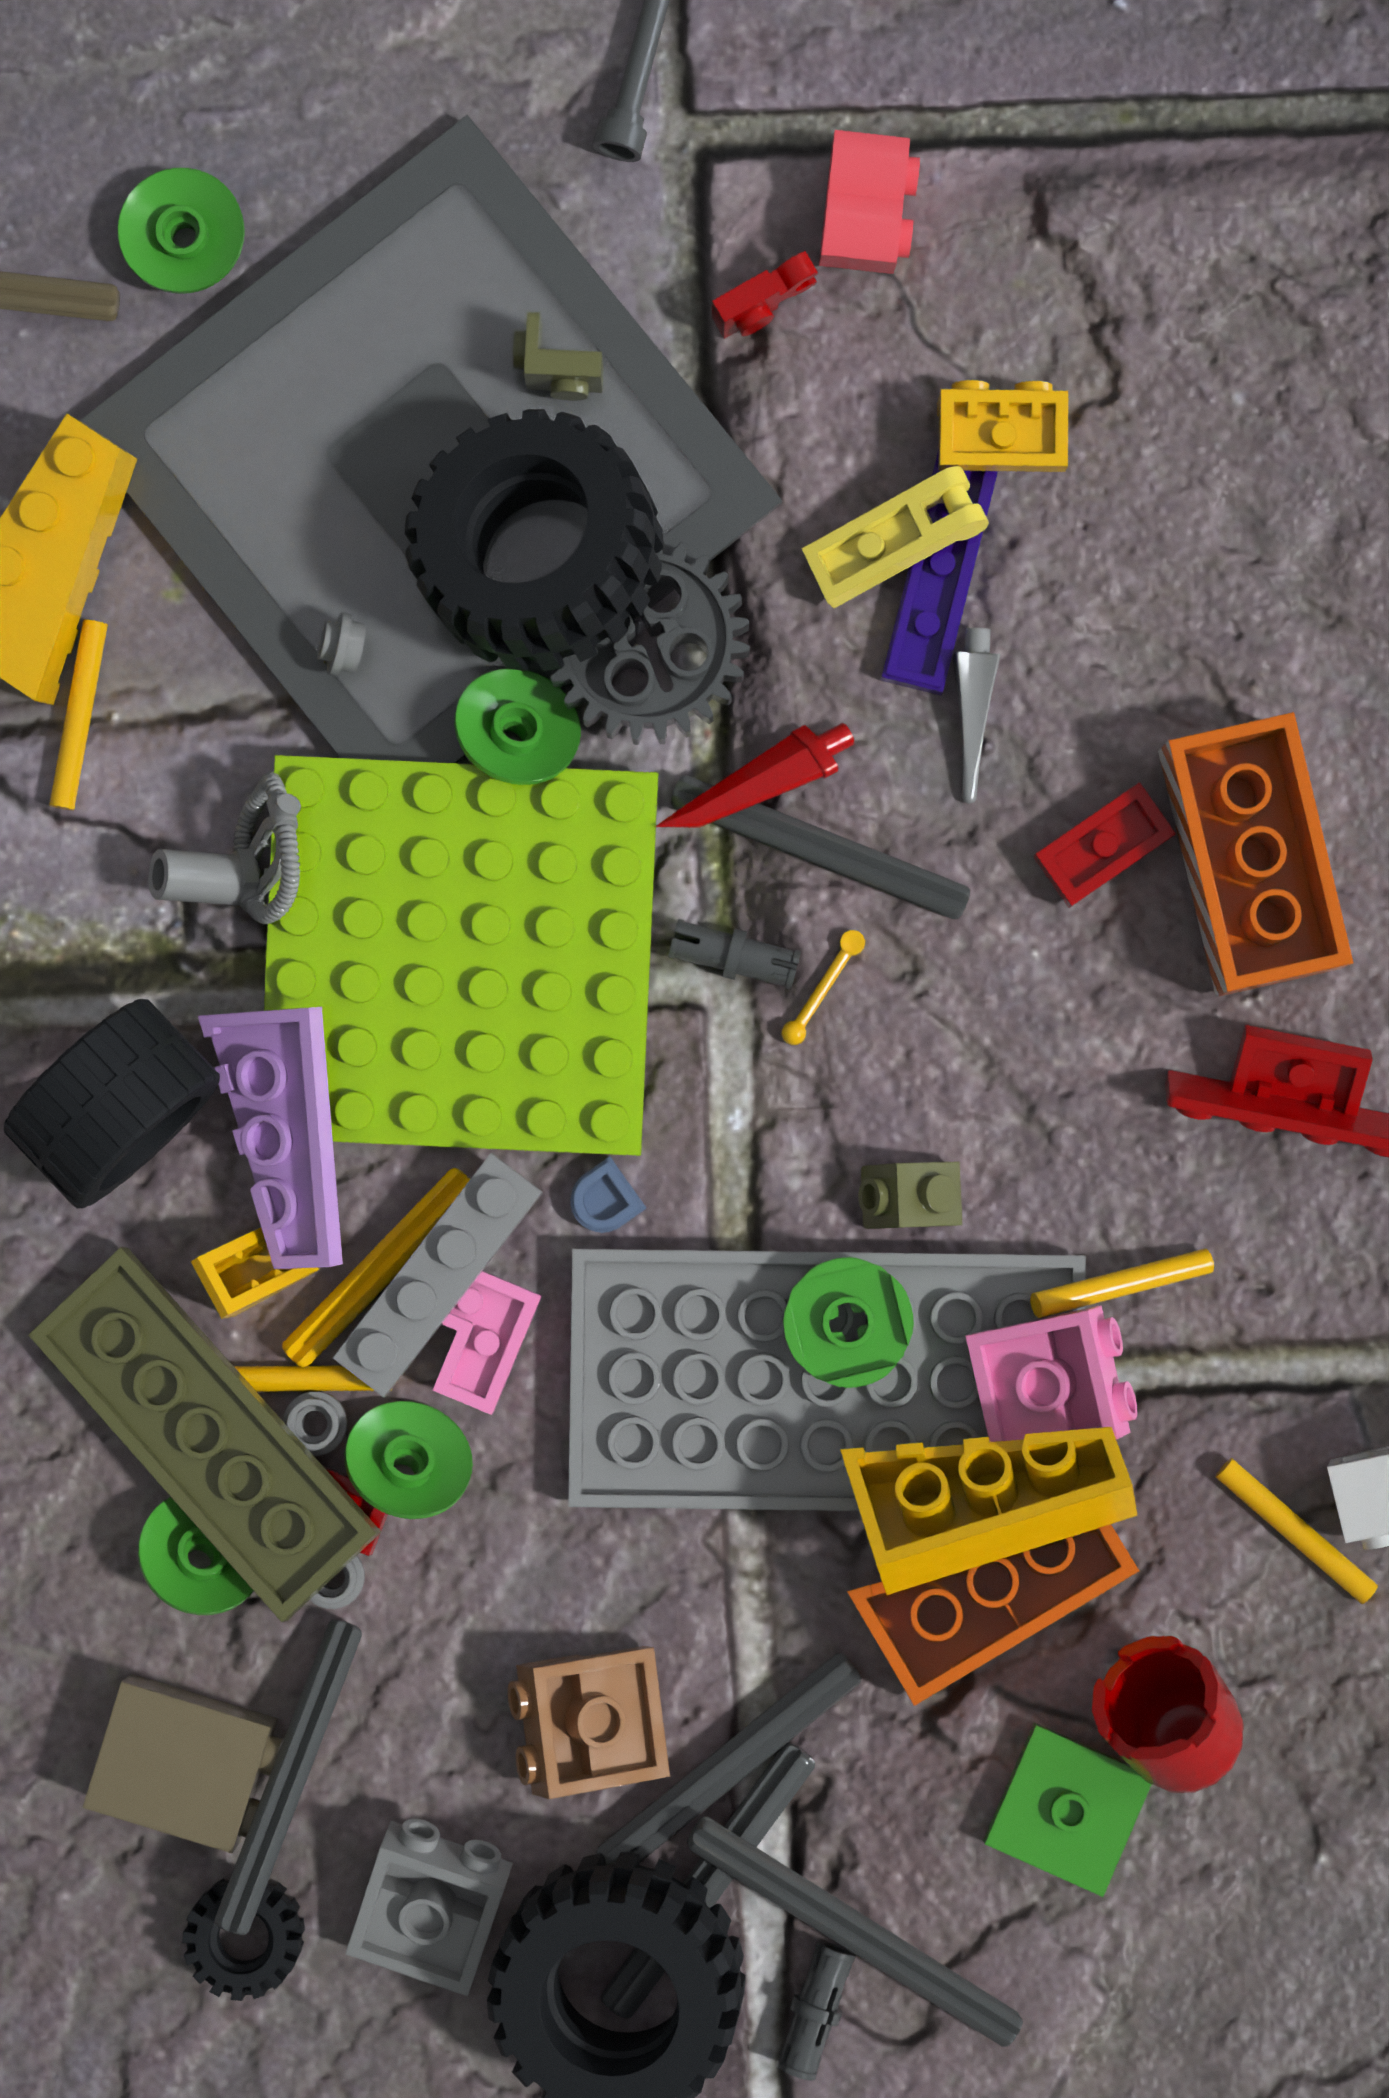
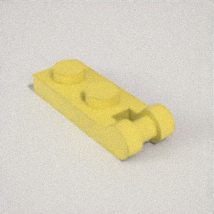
M953 466L934 474L801 548L829 605L836 608L952 543L970 539L987 528L989 522L981 505L973 504L967 493L970 483L962 467ZM939 503H944L949 515L933 523L927 510Z

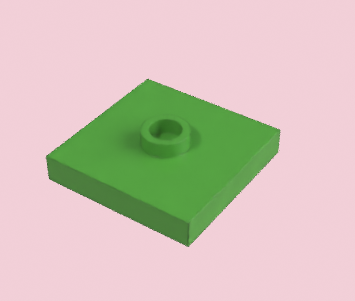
M1034 1722L983 1842L987 1846L1104 1897L1152 1784L1146 1782L1129 1764Z

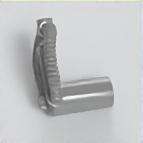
M271 771L262 775L258 785H256V788H254V791L246 800L236 825L237 831L234 833L236 839L233 841L235 846L232 854L157 849L152 856L149 867L148 881L152 897L155 900L239 905L250 914V917L262 924L273 923L281 919L282 916H285L286 912H289V908L292 907V903H294L299 886L300 863L298 860L300 857L297 855L299 849L297 848L296 829L298 828V821L296 816L301 810V804L295 796L286 792L281 777ZM265 805H267L269 816L262 821L255 837L251 840L258 817H260V813L265 808ZM274 832L276 838L275 857L270 867L262 871L259 868L258 862L265 848H271L270 839L271 834ZM281 878L275 898L266 905V895Z

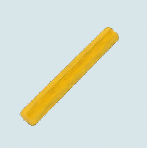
M450 1169L289 1335L282 1344L285 1354L302 1368L310 1366L394 1279L466 1186L470 1178L460 1169Z

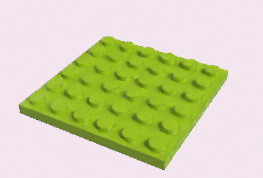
M275 755L274 773L281 777L286 792L295 796L301 804V810L296 816L298 821L296 835L297 848L299 849L297 855L300 857L298 860L300 863V879L298 892L292 907L289 908V912H286L285 916H282L278 921L267 926L264 1011L322 1006L333 1142L641 1156L656 843L655 826L657 821L659 773L566 768L559 775L548 781L531 785H517L497 780L482 772L474 764ZM274 832L271 834L270 865L272 864L276 853V838ZM281 878L269 891L268 903L275 898Z

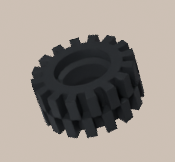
M223 1878L214 1883L207 1892L205 1891L186 1919L188 1924L182 1936V1943L187 1944L184 1958L187 1966L193 1964L196 1972L193 1977L199 1984L205 1980L213 1986L209 1991L210 1993L220 1997L222 1992L230 1993L231 2000L242 2001L245 1995H253V1999L264 1996L267 1990L272 1987L275 1990L292 1971L304 1944V1941H302V1934L305 1931L304 1918L299 1919L297 1912L300 1906L295 1897L289 1900L284 1894L287 1890L286 1887L279 1882L276 1886L267 1883L256 1912V1916L264 1922L268 1930L269 1941L267 1949L262 1955L252 1960L243 1961L235 1959L223 1949L219 1936L220 1928L215 1925V1916L229 1883V1880L225 1881Z

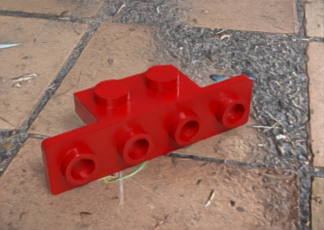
M1245 1025L1230 1082L1169 1070L1165 1081L1167 1105L1176 1108L1179 1113L1189 1118L1207 1120L1217 1116L1237 1120L1244 1127L1258 1132H1272L1277 1128L1301 1133L1306 1139L1318 1144L1334 1145L1338 1141L1362 1145L1376 1155L1389 1157V1113L1359 1108L1373 1061L1370 1049Z

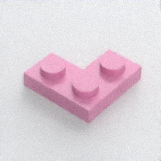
M482 1271L442 1323V1325L452 1328L457 1332L433 1391L492 1415L542 1295Z

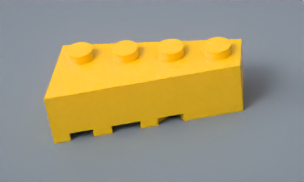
M69 414L65 415L0 517V678L32 700L50 705L55 703L61 685L58 681L67 655L72 653L79 632L76 629L88 593H92L100 571L97 567L107 537L112 535L137 462L136 457Z
M1112 1427L1025 1434L1022 1440L990 1442L989 1437L963 1439L962 1445L925 1448L923 1442L897 1444L896 1450L865 1452L864 1447L840 1449L887 1595L1138 1516L1133 1485Z

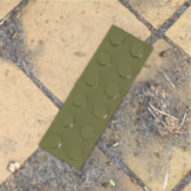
M120 1247L28 1335L281 1622L288 1621L381 1533L380 1529L129 1248Z

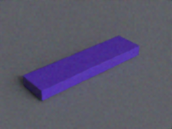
M939 449L932 476L942 471L939 470ZM964 471L970 483L967 493L973 504L981 505L987 517L998 471ZM939 503L927 510L933 523L949 515L944 503ZM983 531L970 539L956 541L908 568L880 681L942 695Z

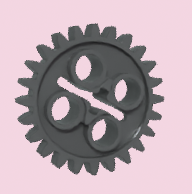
M684 542L678 544L671 556L663 554V549L656 553L662 563L658 583L654 586L646 584L644 587L647 595L656 587H671L680 595V602L677 607L664 613L655 612L647 605L641 615L648 634L651 637L658 636L656 638L658 657L671 679L673 689L669 692L661 689L646 649L642 645L634 646L637 643L636 631L630 615L623 622L628 631L615 643H612L609 638H605L594 646L598 654L583 662H580L576 655L563 658V668L558 669L550 677L553 687L573 686L564 699V704L568 710L583 703L588 705L583 716L585 726L590 727L602 716L607 719L606 734L609 739H613L618 734L622 725L630 727L633 745H639L644 730L653 728L655 736L661 745L666 743L667 726L673 724L687 738L691 736L689 717L696 714L701 720L711 724L714 721L711 707L708 704L711 699L728 706L732 702V696L723 685V682L742 683L744 679V671L731 663V660L749 657L750 652L749 645L733 640V637L749 631L748 619L730 617V614L742 605V597L740 594L721 596V592L729 582V575L726 572H722L708 578L706 573L709 568L710 559L707 554L699 557L692 565L687 563L686 543ZM692 643L701 647L707 657L704 663L697 669L682 670L675 666L671 660L673 651L682 644ZM626 669H637L646 675L648 684L638 695H621L612 686L616 675Z

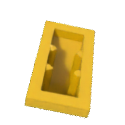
M261 1227L191 1261L221 1319L235 1317L319 1270V1268L274 1269Z

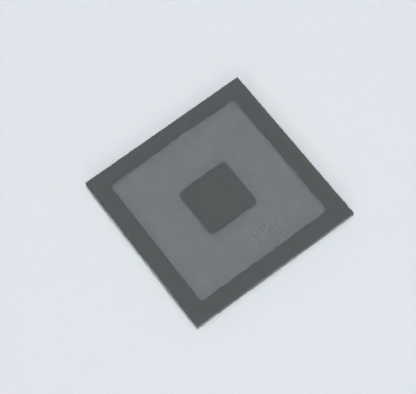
M468 115L464 116L80 420L137 458L126 492L340 758L458 763L466 757L459 745L454 727L455 710L462 693L472 681L481 675L498 669H506L499 657L496 661L489 663L474 655L466 643L460 644L450 634L417 588V579L409 570L405 554L407 547L411 544L404 534L406 515L410 511L418 512L417 506L411 499L418 481L421 478L427 481L430 480L434 473L429 467L431 461L441 450H444L447 454L453 451L459 445L455 437L472 427L475 433H478L490 427L489 418L508 413L511 420L522 419V411L526 409H545L550 420L553 421L557 413L566 412L579 416L586 428L588 425L599 426L611 435L617 447H623L644 482L658 511L656 518L663 529V554L671 556L678 544L684 542L686 543V562L691 565L704 554L709 556L710 561L783 503V500ZM527 312H540L542 321V349L602 352L604 366L602 393L588 392V398L585 400L566 401L551 397L550 390L527 389L524 369H513L514 331H526ZM547 500L530 504L516 511L499 526L488 544L484 558V576L501 582L519 583L535 580L551 573L568 560L578 547L586 528L588 509L569 501ZM666 586L654 588L648 594L650 598L648 607L652 608L674 589ZM340 612L350 613L352 621L366 624L365 640L359 666L355 674L341 671L339 676L327 674L328 661L318 659V647L323 626L326 621L336 623ZM632 613L630 614L633 622H635L638 618L641 617H636ZM531 661L530 667L527 669V671L537 673L550 681V677L558 670L543 671L537 661Z

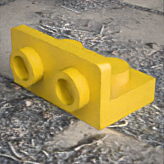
M963 380L952 383L951 389H941L937 401V416L939 417V470L960 466L963 471H1066L1068 467V391H1055L1051 383L1043 381L1020 382L1015 384L1014 390H989V383Z

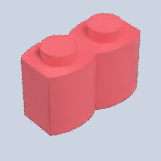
M843 130L834 131L819 266L894 274L897 258H909L913 220L902 219L904 195L916 196L920 158L909 156L910 138Z

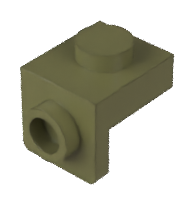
M527 312L526 331L515 330L513 341V369H524L527 389L550 390L551 397L566 401L585 400L588 398V392L602 393L604 372L602 352L542 349V321L540 312Z
M960 1161L862 1166L858 1199L863 1212L864 1228L884 1229L962 1225Z

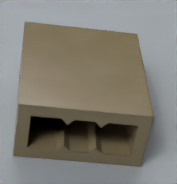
M131 1674L121 1681L82 1808L233 1853L240 1844L242 1837L247 1836L260 1800L254 1797L261 1774L270 1776L281 1748L283 1739L273 1736L278 1718Z

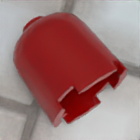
M1149 1636L1122 1647L1118 1651L1120 1659L1109 1668L1104 1680L1099 1678L1094 1685L1092 1713L1099 1734L1146 1782L1171 1793H1194L1216 1784L1233 1768L1243 1745L1244 1724L1235 1698L1213 1664L1199 1650L1183 1644L1178 1638L1173 1636Z

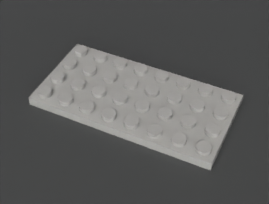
M572 1249L568 1507L859 1511L840 1449L864 1447L865 1452L896 1450L897 1444L923 1442L925 1448L962 1445L963 1439L988 1437L965 1336L980 1331L1039 1319L1035 1316L1031 1307V1294L1085 1280L1086 1256ZM846 1257L868 1261L881 1266L903 1286L908 1295L914 1321L913 1334L904 1356L891 1372L872 1384L853 1388L838 1387L814 1378L794 1359L787 1346L783 1330L784 1310L795 1284L816 1265L831 1259ZM850 1303L841 1304L838 1306V1317L829 1320L831 1332H842L846 1341H853L858 1338L857 1328L867 1324L864 1312H853ZM1084 1306V1307H1080V1308H1076V1309H1072V1310H1069V1311L1057 1313V1314H1062V1313H1067V1312H1071V1311H1076V1310L1085 1309V1306Z

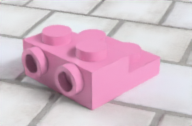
M1102 1305L980 1331L965 1336L990 1442L1022 1440L1025 1434L1102 1427H1112L1116 1439L1130 1433L1128 1421L1136 1420L1137 1418L1136 1397L1128 1381L1119 1383L1113 1357L1121 1356L1123 1352L1121 1332L1117 1321L1113 1317L1104 1319Z

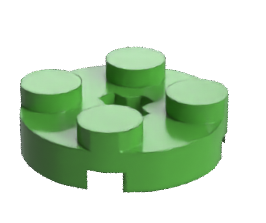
M851 1257L831 1259L811 1268L792 1288L783 1315L784 1335L794 1359L814 1378L844 1388L866 1386L887 1376L904 1356L913 1334L914 1326L912 1306L903 1286L881 1266ZM844 1303H850L853 1312H864L867 1324L857 1328L858 1338L853 1341H846L842 1332H831L829 1320L838 1317V1306Z

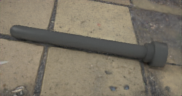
M670 0L643 1L616 107L609 109L607 116L599 119L592 144L598 153L608 158L623 162H636L641 159L647 132L643 128L644 119L639 114Z

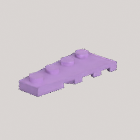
M322 1006L198 1016L204 1038L211 1037L220 1066L214 1069L220 1074L218 1084L221 1094L228 1093L238 1129L232 1132L239 1155H246L255 1181V1185L251 1187L250 1192L273 1268H320L343 1264Z

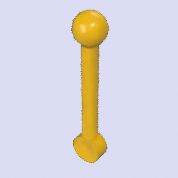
M849 930L842 935L839 941L841 950L796 1019L787 1022L783 1026L781 1036L787 1044L798 1045L805 1040L806 1025L850 957L856 956L863 951L865 939L859 931Z

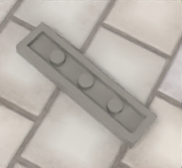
M490 1153L333 1356V1359L383 1398L386 1397L543 1192L493 1153Z

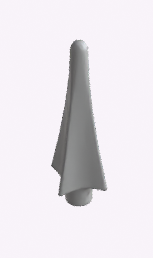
M965 628L964 652L953 654L962 738V798L968 804L974 803L977 798L983 737L1001 655L990 653L991 629Z

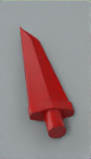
M844 723L818 736L806 725H803L790 732V735L684 805L655 827L700 828L822 777L825 779L838 772V765L832 756L853 746V735Z

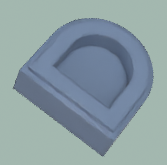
M610 1156L581 1176L571 1192L570 1204L576 1220L582 1226L594 1232L606 1233L617 1230L647 1209Z

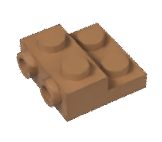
M641 1646L589 1656L571 1655L516 1665L518 1680L509 1682L508 1703L514 1719H523L526 1745L518 1746L516 1749V1768L522 1784L531 1785L533 1795L554 1799L670 1777L654 1647Z

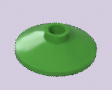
M171 168L150 175L130 192L119 215L118 240L127 264L142 281L164 292L187 294L213 286L231 271L243 248L245 227L243 215L236 198L220 180L197 169ZM189 228L195 231V240L189 246L180 247L174 243L175 234L179 230Z
M506 668L485 673L466 687L455 710L454 727L457 740L464 754L482 772L506 783L531 785L548 781L559 775L569 766L580 743V720L575 708L569 710L564 704L566 693L560 687H553L549 679L531 671ZM504 732H514L520 736L522 741L512 740Z
M412 1401L389 1402L366 1412L353 1426L348 1436L344 1453L348 1477L359 1495L374 1508L388 1515L405 1519L428 1518L451 1508L465 1492L473 1467L469 1443L457 1424L441 1411ZM406 1465L412 1469L414 1475L401 1473L394 1466Z
M171 1497L153 1510L140 1534L138 1561L147 1585L158 1598L169 1606L185 1613L214 1615L237 1607L251 1596L254 1590ZM195 1550L203 1551L210 1558V1565L206 1568H197L190 1563L188 1554Z

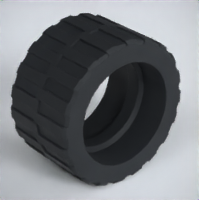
M137 999L132 1003L124 1005L90 1029L37 1078L9 1112V1116L4 1122V1133L74 1207L86 1208L107 1196L165 1147L206 1104L210 1096L217 1089L220 1074L149 999Z

